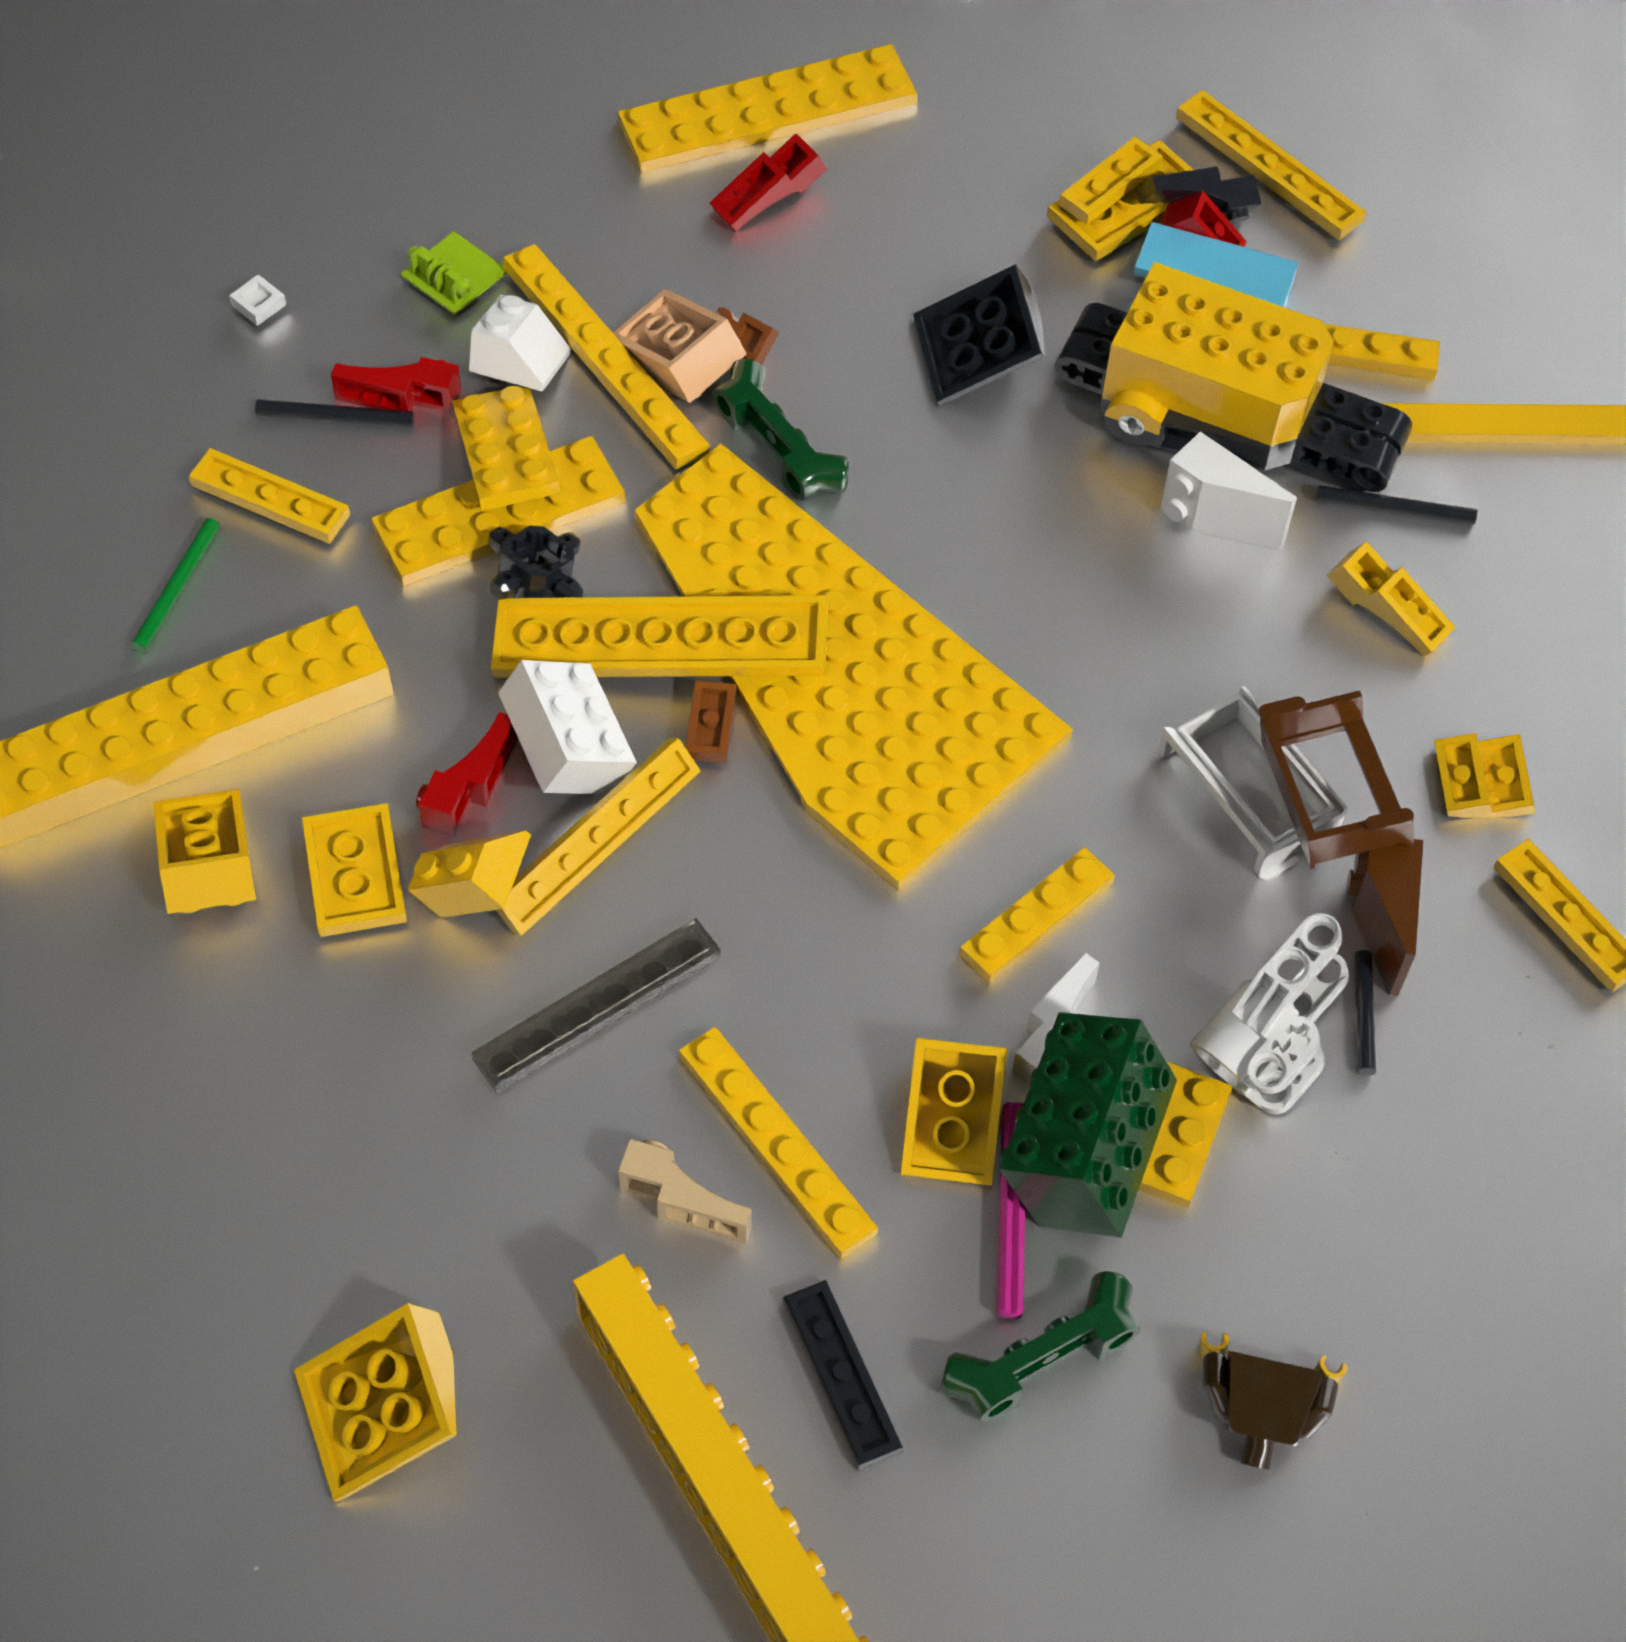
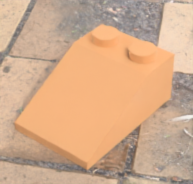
M666 288L613 332L652 378L668 392L688 403L702 396L711 384L723 374L730 372L733 364L747 354L727 318Z

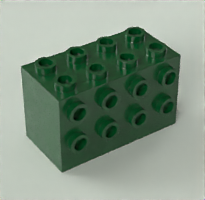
M1058 1012L1053 1028L1046 1035L1044 1052L1038 1067L1032 1072L1028 1094L1023 1107H1020L1017 1111L1015 1128L1008 1146L1001 1153L999 1167L1005 1179L1040 1227L1119 1238L1123 1236L1177 1082L1170 1066L1167 1064L1142 1020Z

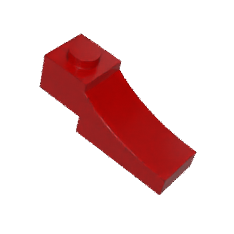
M795 133L771 157L765 152L759 155L709 204L737 232L757 214L780 199L795 192L802 194L827 170V167L820 156Z
M421 357L418 363L382 368L358 367L336 363L331 372L335 400L368 408L412 411L415 405L452 414L454 409L452 400H457L462 391L459 365L451 364L445 360H434Z
M499 712L490 729L474 749L444 772L435 770L428 785L423 784L420 787L416 798V808L420 811L422 827L455 836L470 802L487 806L518 740L508 714Z

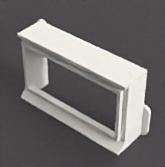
M1244 685L1240 691L1173 728L1164 727L1158 753L1162 758L1175 751L1179 754L1257 849L1259 854L1254 871L1259 880L1268 882L1297 865V854L1302 852L1303 849L1295 828L1292 827L1274 838L1195 742V740L1202 736L1211 734L1238 719L1264 750L1261 743L1259 708L1262 705ZM1295 744L1282 746L1281 748L1299 793L1317 813L1310 817L1315 833L1342 826L1348 807Z

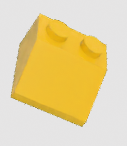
M524 830L463 840L421 853L414 867V874L407 890L441 918L505 909L531 834Z

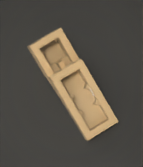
M633 1139L629 1140L618 1171L620 1190L657 1200L658 1219L741 1243H747L752 1228V1209L721 1198L693 1181L675 1164L674 1151L668 1150L664 1144L654 1140H644L643 1142Z

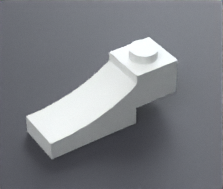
M1085 953L1030 1011L1026 1032L1031 1036L1015 1052L1012 1072L1029 1086L1032 1072L1038 1067L1044 1052L1046 1035L1053 1028L1058 1012L1075 1013L1078 1005L1096 983L1100 963L1088 953Z

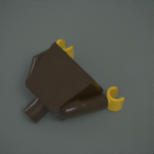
M1203 1332L1200 1338L1199 1354L1203 1359L1204 1388L1215 1417L1225 1423L1226 1430L1246 1435L1241 1464L1269 1470L1275 1442L1296 1446L1299 1439L1310 1438L1332 1415L1339 1388L1338 1384L1347 1371L1345 1363L1342 1362L1337 1372L1332 1373L1325 1367L1326 1355L1321 1357L1315 1369L1228 1351L1227 1355L1228 1334L1222 1333L1220 1346H1211L1206 1341V1332Z

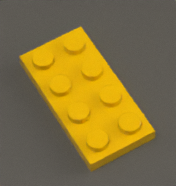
M1161 140L1150 145L1152 149L1163 156L1161 167L1088 225L1059 205V200L1048 206L1047 217L1095 262L1150 228L1151 222H1161L1166 207L1170 203L1139 204L1136 193L1137 188L1154 176L1193 170Z
M509 386L502 390L479 395L474 394L452 400L482 511L561 493L558 476L530 388Z

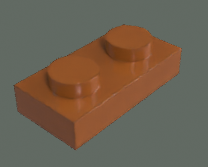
M695 680L685 745L693 760L727 764L737 684Z

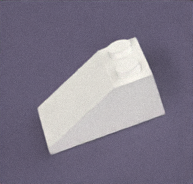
M1199 432L1170 459L1160 509L1170 519L1180 522L1191 531L1279 551L1285 544L1297 497L1202 432Z

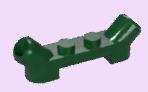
M751 359L736 361L732 366L729 381L713 389V399L722 417L735 431L749 424L782 461L781 482L797 499L802 501L818 491L834 494L843 493L847 488L850 461L847 457L816 452L809 445L805 434L799 428L795 429L785 419V415L779 405L771 403L762 393L766 377L765 368L757 361Z
M1103 1271L1094 1275L1091 1279L1084 1312L1071 1319L1067 1315L1055 1319L1045 1327L1044 1334L1031 1341L1028 1338H1022L1014 1342L1004 1351L1005 1356L994 1362L958 1352L948 1356L940 1386L942 1392L946 1397L969 1402L980 1421L987 1422L1019 1405L1023 1390L1020 1385L1021 1382L1081 1348L1089 1345L1098 1360L1111 1354L1130 1342L1141 1330V1327L1128 1310L1133 1290L1132 1284L1124 1275L1111 1271Z

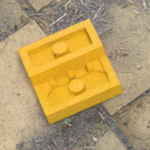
M1477 733L1434 740L1448 816L1460 818H1505L1535 814L1520 734L1478 741Z

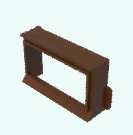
M1360 690L1306 703L1304 698L1296 696L1267 703L1259 708L1261 743L1310 869H1314L1317 863L1402 843L1414 847V813L1411 809L1401 808L1363 720V699ZM1346 731L1380 814L1370 816L1364 821L1315 833L1281 747Z

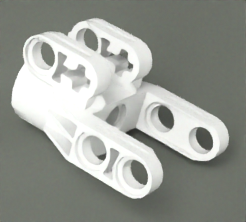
M1317 913L1306 918L1262 967L1254 980L1244 981L1189 1044L1195 1055L1223 1082L1233 1085L1232 1089L1268 1114L1278 1115L1289 1110L1316 1080L1324 1068L1325 1059L1320 1046L1319 1032L1314 1022L1345 988L1349 977L1346 961L1337 954L1342 943L1341 928L1337 920L1328 914ZM1314 927H1329L1334 932L1332 942L1323 947L1311 944L1308 940V934ZM1294 959L1300 961L1304 967L1291 981L1281 978L1278 974L1280 965L1286 960ZM1329 962L1338 965L1341 969V974L1334 982L1324 983L1316 977ZM1300 995H1305L1312 1001V1007L1305 1015L1298 1016L1299 1012L1294 1008L1293 1003ZM1312 1059L1313 1064L1311 1066H1308L1307 1064ZM1296 1079L1299 1082L1297 1084H1294L1293 1080ZM1287 1088V1095L1278 1103H1269L1261 1096V1093L1272 1095Z

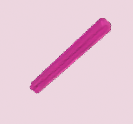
M1006 1102L1002 1107L1001 1153L1008 1146L1015 1128L1017 1111L1020 1107H1023L1024 1103ZM1000 1171L997 1314L1002 1319L1016 1320L1022 1317L1024 1300L1025 1206Z

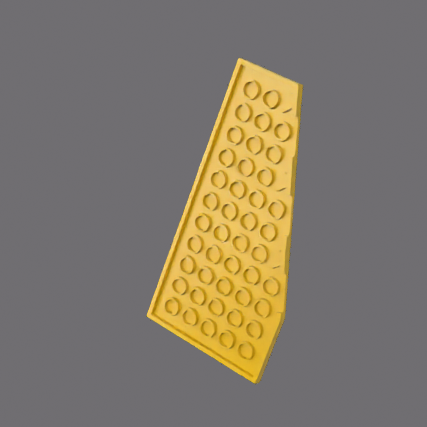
M719 444L635 509L636 522L656 556L661 558L682 596L827 595L828 619L825 676H730L734 684H737V690L742 697V703L769 749L774 751L801 797V804L805 811L896 890L901 889L1071 739L1073 728L723 444Z

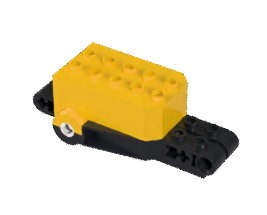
M1157 262L1153 263L1128 313L1101 303L1086 305L1055 363V370L1063 380L1102 395L1100 411L1105 412V425L1117 439L1135 446L1150 445L1158 449L1179 452L1199 432H1202L1255 469L1266 471L1284 466L1348 490L1361 492H1380L1384 490L1389 483L1413 426L1410 417L1396 408L1323 383L1334 340L1322 320Z

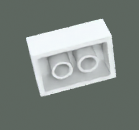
M521 660L498 692L543 793L608 794L627 776L637 763L591 664Z

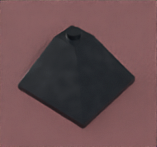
M1016 264L913 313L934 395L939 406L1045 357L1042 315L1035 291Z

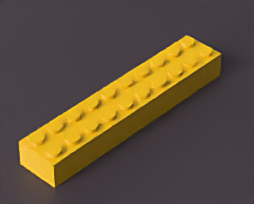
M355 605L1 740L0 849L393 696L389 667L358 606Z
M624 1253L573 1280L579 1320L770 1642H870L865 1635L857 1638L848 1621L852 1619V1614L848 1605L838 1591L831 1594L821 1579L826 1575L820 1559L813 1549L810 1548L804 1551L795 1536L800 1533L795 1518L786 1506L779 1509L770 1495L774 1491L771 1479L762 1465L759 1464L753 1467L745 1454L749 1446L742 1431L736 1423L728 1426L720 1410L724 1409V1405L712 1383L709 1382L704 1385L695 1371L699 1369V1363L695 1354L686 1342L681 1345L677 1342L671 1332L675 1329L673 1319L663 1303L655 1306L648 1294V1291L651 1290L650 1282L641 1266L637 1264L632 1267Z

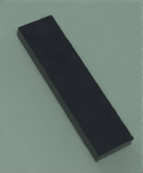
M821 1281L784 1296L783 1305L857 1470H862L902 1453L903 1446L827 1281Z

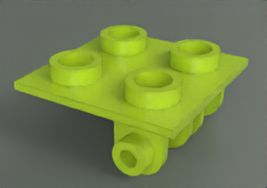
M453 231L429 251L423 246L411 247L407 253L410 266L400 273V276L456 316L507 273L502 268L503 265Z

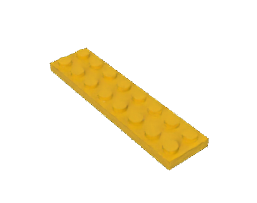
M888 44L618 111V122L640 172L644 173L791 136L795 133L799 134L917 104L918 93L893 45Z
M827 595L508 598L498 600L491 671L494 678H509L521 660L591 664L596 677L825 676L828 599Z

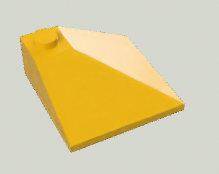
M407 1303L294 1369L333 1501L340 1502L456 1436L453 1353L439 1312Z

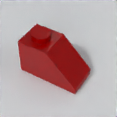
M1203 190L1168 204L1160 223L1245 247L1246 240Z

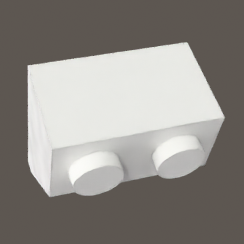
M500 295L471 330L469 371L543 391L570 356L571 348L537 304L523 301L522 298L517 296Z

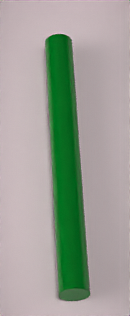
M206 518L132 640L131 647L134 650L145 653L219 530L220 525L216 520Z

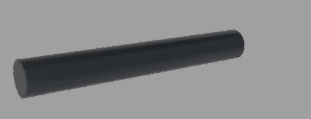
M1359 950L1354 953L1358 1073L1363 1076H1371L1376 1074L1372 953L1368 950Z

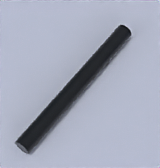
M257 399L255 404L256 415L404 427H413L415 419L414 411Z
M1318 485L1316 501L1475 525L1478 512L1477 509L1322 485Z

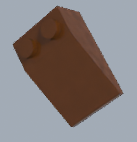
M1414 839V847L1399 843L1356 854L1354 870L1350 869L1346 884V895L1353 896L1352 915L1368 950L1372 953L1373 961L1389 995L1393 996L1399 995L1416 955L1423 840Z

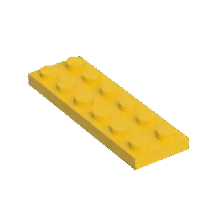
M593 436L550 451L560 484V494L482 511L474 481L471 480L372 517L373 529L403 587L495 552L490 547L488 539L491 531L497 527L506 528L514 534L528 526H543L551 531L625 503V491Z

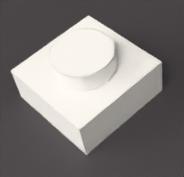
M259 274L229 295L231 305L256 326L286 305L284 294Z

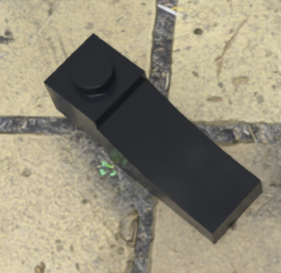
M1218 166L1154 176L1136 189L1139 204L1172 203L1203 190L1231 224L1247 220L1250 217L1249 213L1262 204L1254 175L1221 180Z

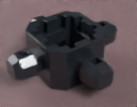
M528 526L517 534L503 527H497L491 531L488 543L500 557L497 575L492 578L490 583V593L498 600L508 599L512 596L517 598H577L583 596L584 589L582 585L571 576L574 556L578 554L581 544L579 537L575 534L567 532L556 536L543 526ZM534 561L538 564L543 561L544 568L540 571L536 568L528 570L525 562Z

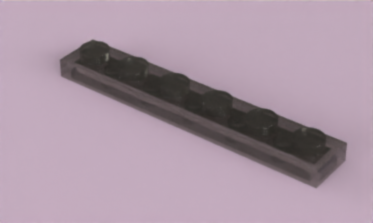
M695 918L472 1051V1060L497 1094L721 958V949L698 919Z

